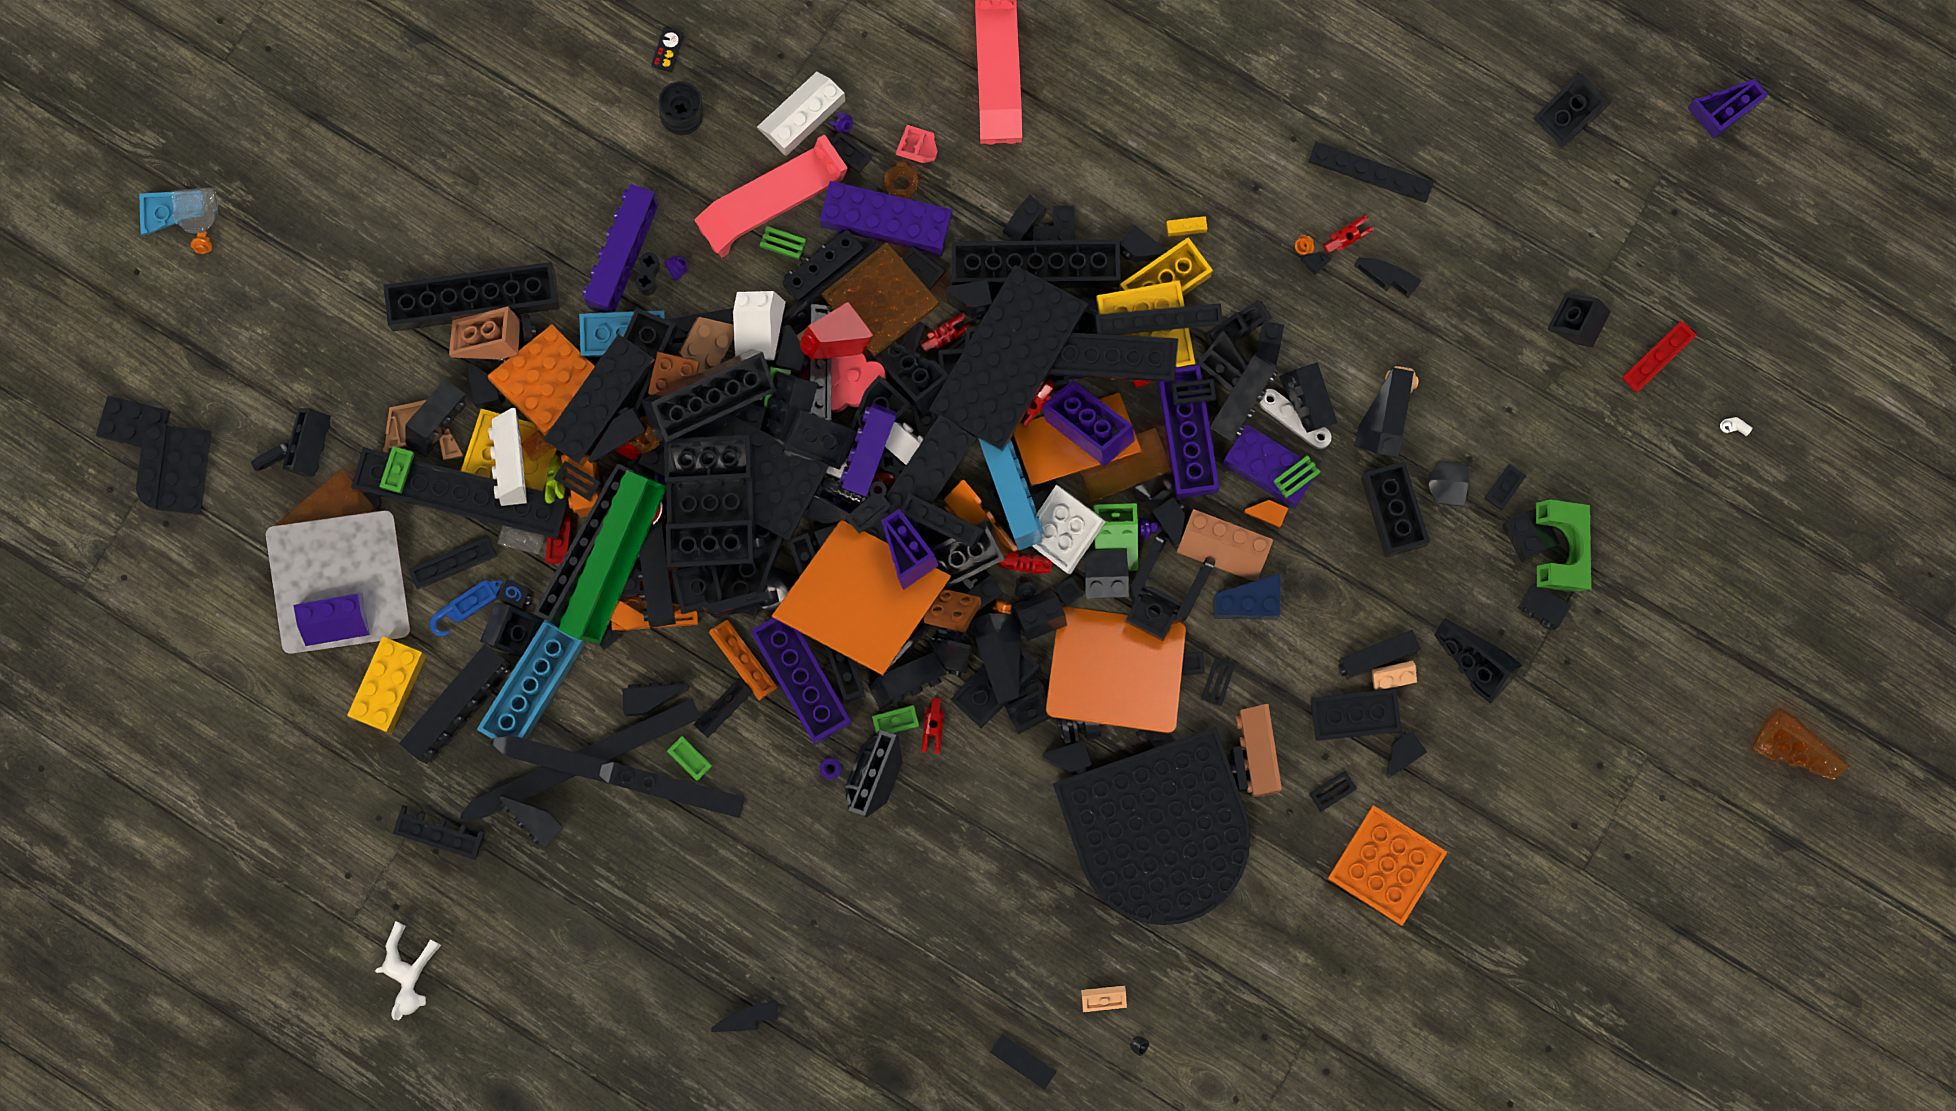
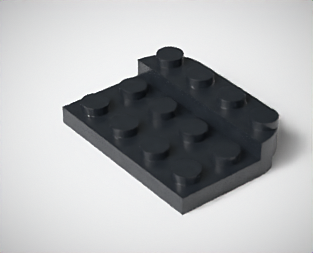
M167 424L150 427L143 437L136 482V492L140 501L154 510L201 515L212 431L167 426Z

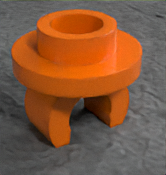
M198 231L197 238L191 241V247L199 254H205L212 250V244L210 243V238L207 237V231Z

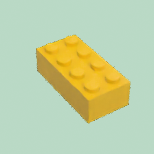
M1188 237L1122 282L1119 291L1180 280L1182 296L1211 278L1213 270Z
M382 636L347 716L392 735L427 655Z

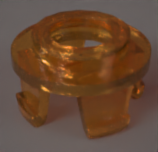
M897 162L896 166L885 173L884 185L890 195L908 198L916 192L919 184L918 175L906 162ZM899 176H904L909 180V186L907 189H896L894 186L895 179Z
M647 415L642 416V419L648 424L645 433L635 438L636 441L629 442L632 446L637 447L641 453L650 452L660 443L659 440L655 439Z

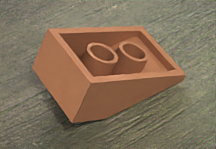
M509 307L453 320L449 356L456 358L503 359L518 355L521 320Z

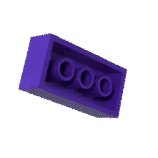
M1074 380L1043 404L1045 421L1103 466L1107 465L1135 441L1133 425Z
M872 403L871 408L866 407L862 419L865 422L864 428L859 426L855 441L858 442L857 447L852 446L847 460L851 463L849 467H844L840 481L843 482V489L865 497L867 496L895 421L896 411Z
M1249 425L1245 426L1222 464L1295 509L1312 480L1288 498H1285L1273 481L1301 461L1302 458ZM1306 463L1302 465L1300 468H1298L1296 471H1294L1292 474H1290L1288 477L1280 482L1281 485H1283L1285 482H1287L1301 470L1306 468L1308 465ZM1309 470L1295 482L1286 487L1285 490L1288 492L1290 489H1292L1294 486H1296L1298 483H1300L1302 480H1304L1306 477L1312 474L1313 471Z

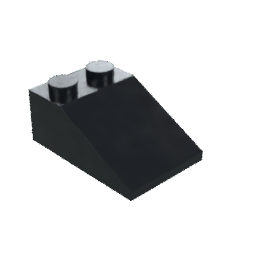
M1578 73L1533 119L1563 148L1593 122L1611 102L1583 74Z

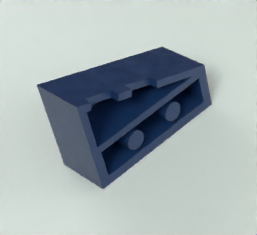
M1280 574L1216 593L1213 597V619L1277 620L1280 617Z

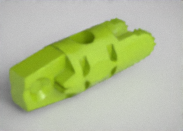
M559 456L550 459L547 469L546 503L554 502L555 494L559 499L564 498L565 486L553 479L562 466V460ZM561 475L560 478L565 481V476Z

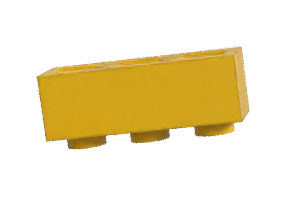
M1206 216L1167 221V236L1206 233Z

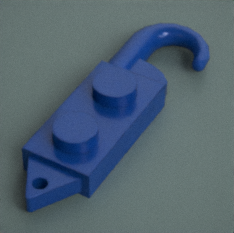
M484 580L451 601L431 617V631L437 636L450 634L449 630L443 632L437 629V622L445 616H448L454 622L466 620L498 599L497 595L504 582Z

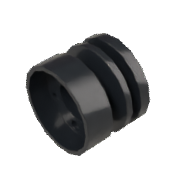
M682 81L670 83L663 88L659 95L658 105L661 123L665 129L676 135H687L697 130L703 119L702 98L697 88L688 82Z
M1056 718L1058 731L1065 744L1070 743V733H1073L1075 742H1079V731L1084 732L1087 740L1101 737L1099 723Z

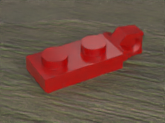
M567 510L559 539L547 538L545 563L561 564L569 550L572 523L571 517H567Z

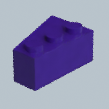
M1753 79L1732 86L1724 91L1694 99L1688 106V109L1715 139L1762 103L1768 94Z
M900 509L881 520L897 576L903 590L939 566L933 552Z

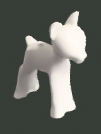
M395 921L385 945L387 951L385 961L382 967L375 970L376 973L383 972L401 983L402 988L395 999V1005L391 1013L394 1020H400L403 1015H409L420 1006L426 1005V997L415 993L413 988L422 969L441 946V944L430 939L426 948L413 965L402 962L397 946L406 926Z

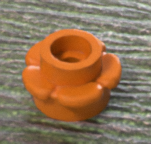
M1301 235L1295 242V249L1301 255L1312 253L1315 249L1314 241L1310 236Z
M996 600L994 606H992V609L995 610L994 614L1012 613L1010 611L1012 605L1007 602Z

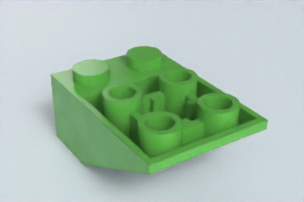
M1137 504L1094 505L1093 512L1106 521L1094 539V549H1127L1128 571H1138Z

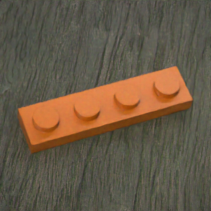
M728 620L709 631V634L758 700L763 699L778 688Z

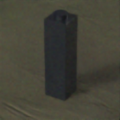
M1410 630L1342 657L1339 660L1340 664L1337 666L1341 676H1345L1346 680L1372 671V669H1377L1417 653L1421 648L1413 630Z

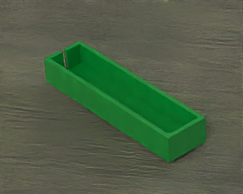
M628 470L623 475L618 492L612 499L611 508L603 520L602 529L595 539V545L591 554L587 557L586 566L578 578V585L574 594L569 599V606L561 618L558 630L578 640L596 644L601 643L665 494L666 485Z

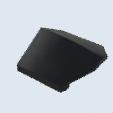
M1439 462L1429 474L1428 483L1435 504L1465 506L1469 484L1468 465Z
M774 567L764 592L776 589L779 602L762 608L775 612L800 576Z

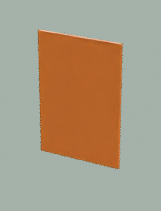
M1120 393L1099 399L1131 424ZM1044 416L1033 419L1027 427L1020 423L1013 433L1031 486L1100 465L1093 457L1046 422ZM1135 432V441L1111 461L1142 452Z

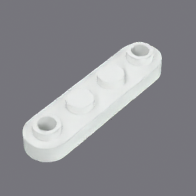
M1273 389L1266 390V394L1261 402H1259L1263 410L1314 448L1324 449L1329 445L1331 433L1328 429L1324 427L1307 433L1292 403ZM1271 396L1274 401L1268 402L1266 398ZM1322 434L1325 439L1321 441L1317 438V435Z

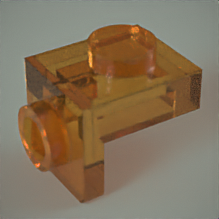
M537 430L522 443L531 461H537L550 449H555L543 440L545 435L540 430Z

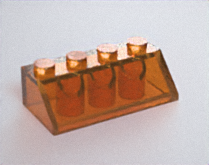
M1156 428L1136 435L1142 452L1110 461L1105 466L1100 464L1079 471L1091 502L1170 472L1165 451Z

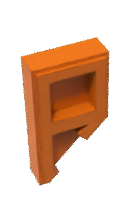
M1267 500L1245 509L1244 514L1280 529L1288 508Z
M621 601L617 604L610 621L627 631L649 626V622L644 621L643 614Z

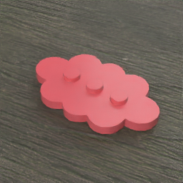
M863 354L831 358V412H841L848 405L859 407L865 390L877 376L880 375L886 380L884 367L878 362H867ZM809 365L807 370H803V374L798 376L809 379Z

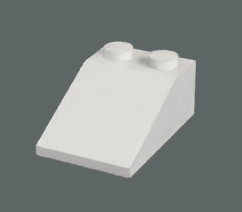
M774 291L737 292L733 310L735 357L749 350H757L763 352L765 360H774L786 302Z

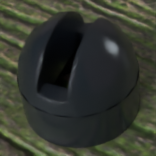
M1141 1036L1133 1038L1134 1042L1130 1043V1048L1135 1054L1142 1056L1149 1047V1041Z

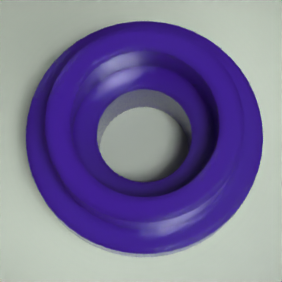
M827 758L820 765V773L826 779H835L841 773V765L838 760ZM833 765L835 767L834 772H827V767Z

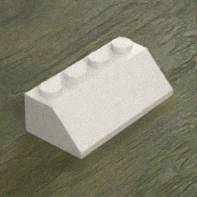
M816 72L759 124L757 128L787 156L845 102V94L830 78Z
M511 408L493 418L492 427L489 428L490 440H494V447H490L491 458L496 461V466H492L493 479H497L498 486H494L495 499L500 500L501 506L527 503L520 425L516 409Z

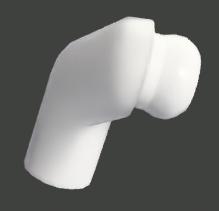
M1738 417L1725 419L1720 424L1721 430L1725 433L1738 430L1747 436L1753 429Z

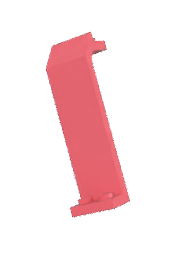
M975 0L980 144H1014L1022 142L1017 0Z
M823 135L817 139L813 149L714 201L694 220L699 226L702 235L710 242L713 251L722 258L729 254L731 244L740 236L828 189L830 181L838 183L843 181L847 166L827 137Z

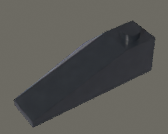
M1446 618L1434 634L1446 653L1452 656L1460 666L1458 667L1459 671L1465 673L1470 680L1472 689L1490 704L1509 685L1522 666L1504 650Z

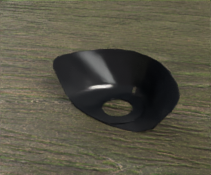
M1142 467L1141 470L1156 475V478L1150 489L1138 473L1134 491L1135 498L1141 503L1149 505L1158 504L1172 492V486L1167 479L1155 474L1146 467ZM1162 486H1166V490L1158 494L1159 489Z

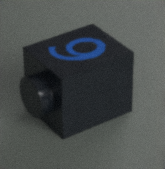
M506 579L498 599L501 602L525 611L526 607L529 608L531 606L534 596L531 589Z

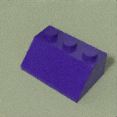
M363 593L293 605L297 627L305 646L370 635Z

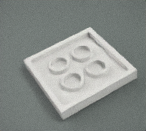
M1056 485L1036 515L1039 517L1044 534L1041 535L1043 542L1032 546L1066 573L1071 574L1106 521L1062 487Z

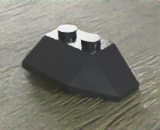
M879 730L875 736L860 747L845 786L848 811L868 817L887 803L903 763L898 735Z

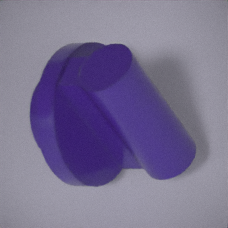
M672 256L664 262L674 281L679 280L688 270L687 263L682 257Z

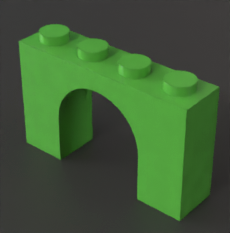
M1557 500L1537 502L1536 524L1555 526L1562 530L1568 539L1570 547L1569 557L1564 565L1548 563L1537 566V587L1573 592L1590 590V505Z

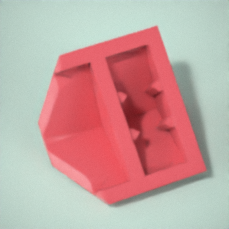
M907 125L896 155L921 163L935 161L938 151L934 140V133Z

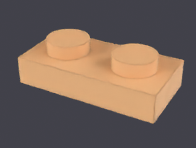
M1414 661L1372 669L1374 690L1379 691L1416 683V665Z
M1125 986L1081 990L1083 1012L1127 1008Z

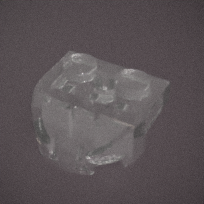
M215 187L171 191L174 209L173 219L186 232H204L215 222L218 215Z

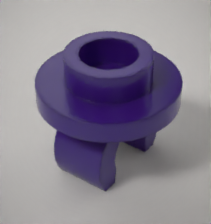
M837 112L839 118L836 122L831 120L830 124L837 132L840 131L846 134L852 128L853 119L848 114Z
M1145 518L1140 519L1138 523V535L1143 540H1147L1150 533L1160 531L1159 523L1149 524Z

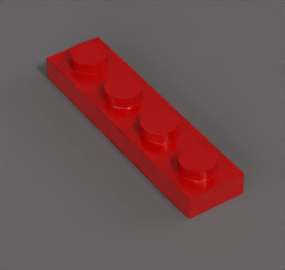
M1680 321L1621 379L1637 393L1696 334L1683 321Z

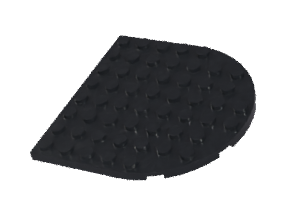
M1216 727L1053 783L1085 877L1097 895L1107 905L1128 918L1155 925H1173L1192 921L1204 916L1220 905L1231 894L1242 877L1249 856V821Z

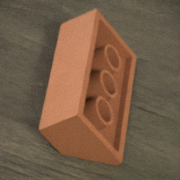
M1193 509L1177 553L1202 563L1207 558L1215 562L1213 567L1254 582L1259 578L1273 539Z
M1269 704L1242 709L1238 712L1239 716H1236L1237 728H1241L1242 737H1239V744L1242 746V750L1245 751V771H1248L1249 780H1247V793L1251 792L1252 797L1278 794L1282 787Z

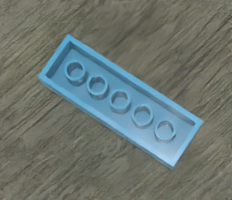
M979 439L1018 550L1043 542L1041 535L1044 534L1039 517H1034L1037 515L1032 497H1028L1031 495L1011 439L1003 452Z
M543 622L477 730L490 738L513 736L527 739L586 643Z

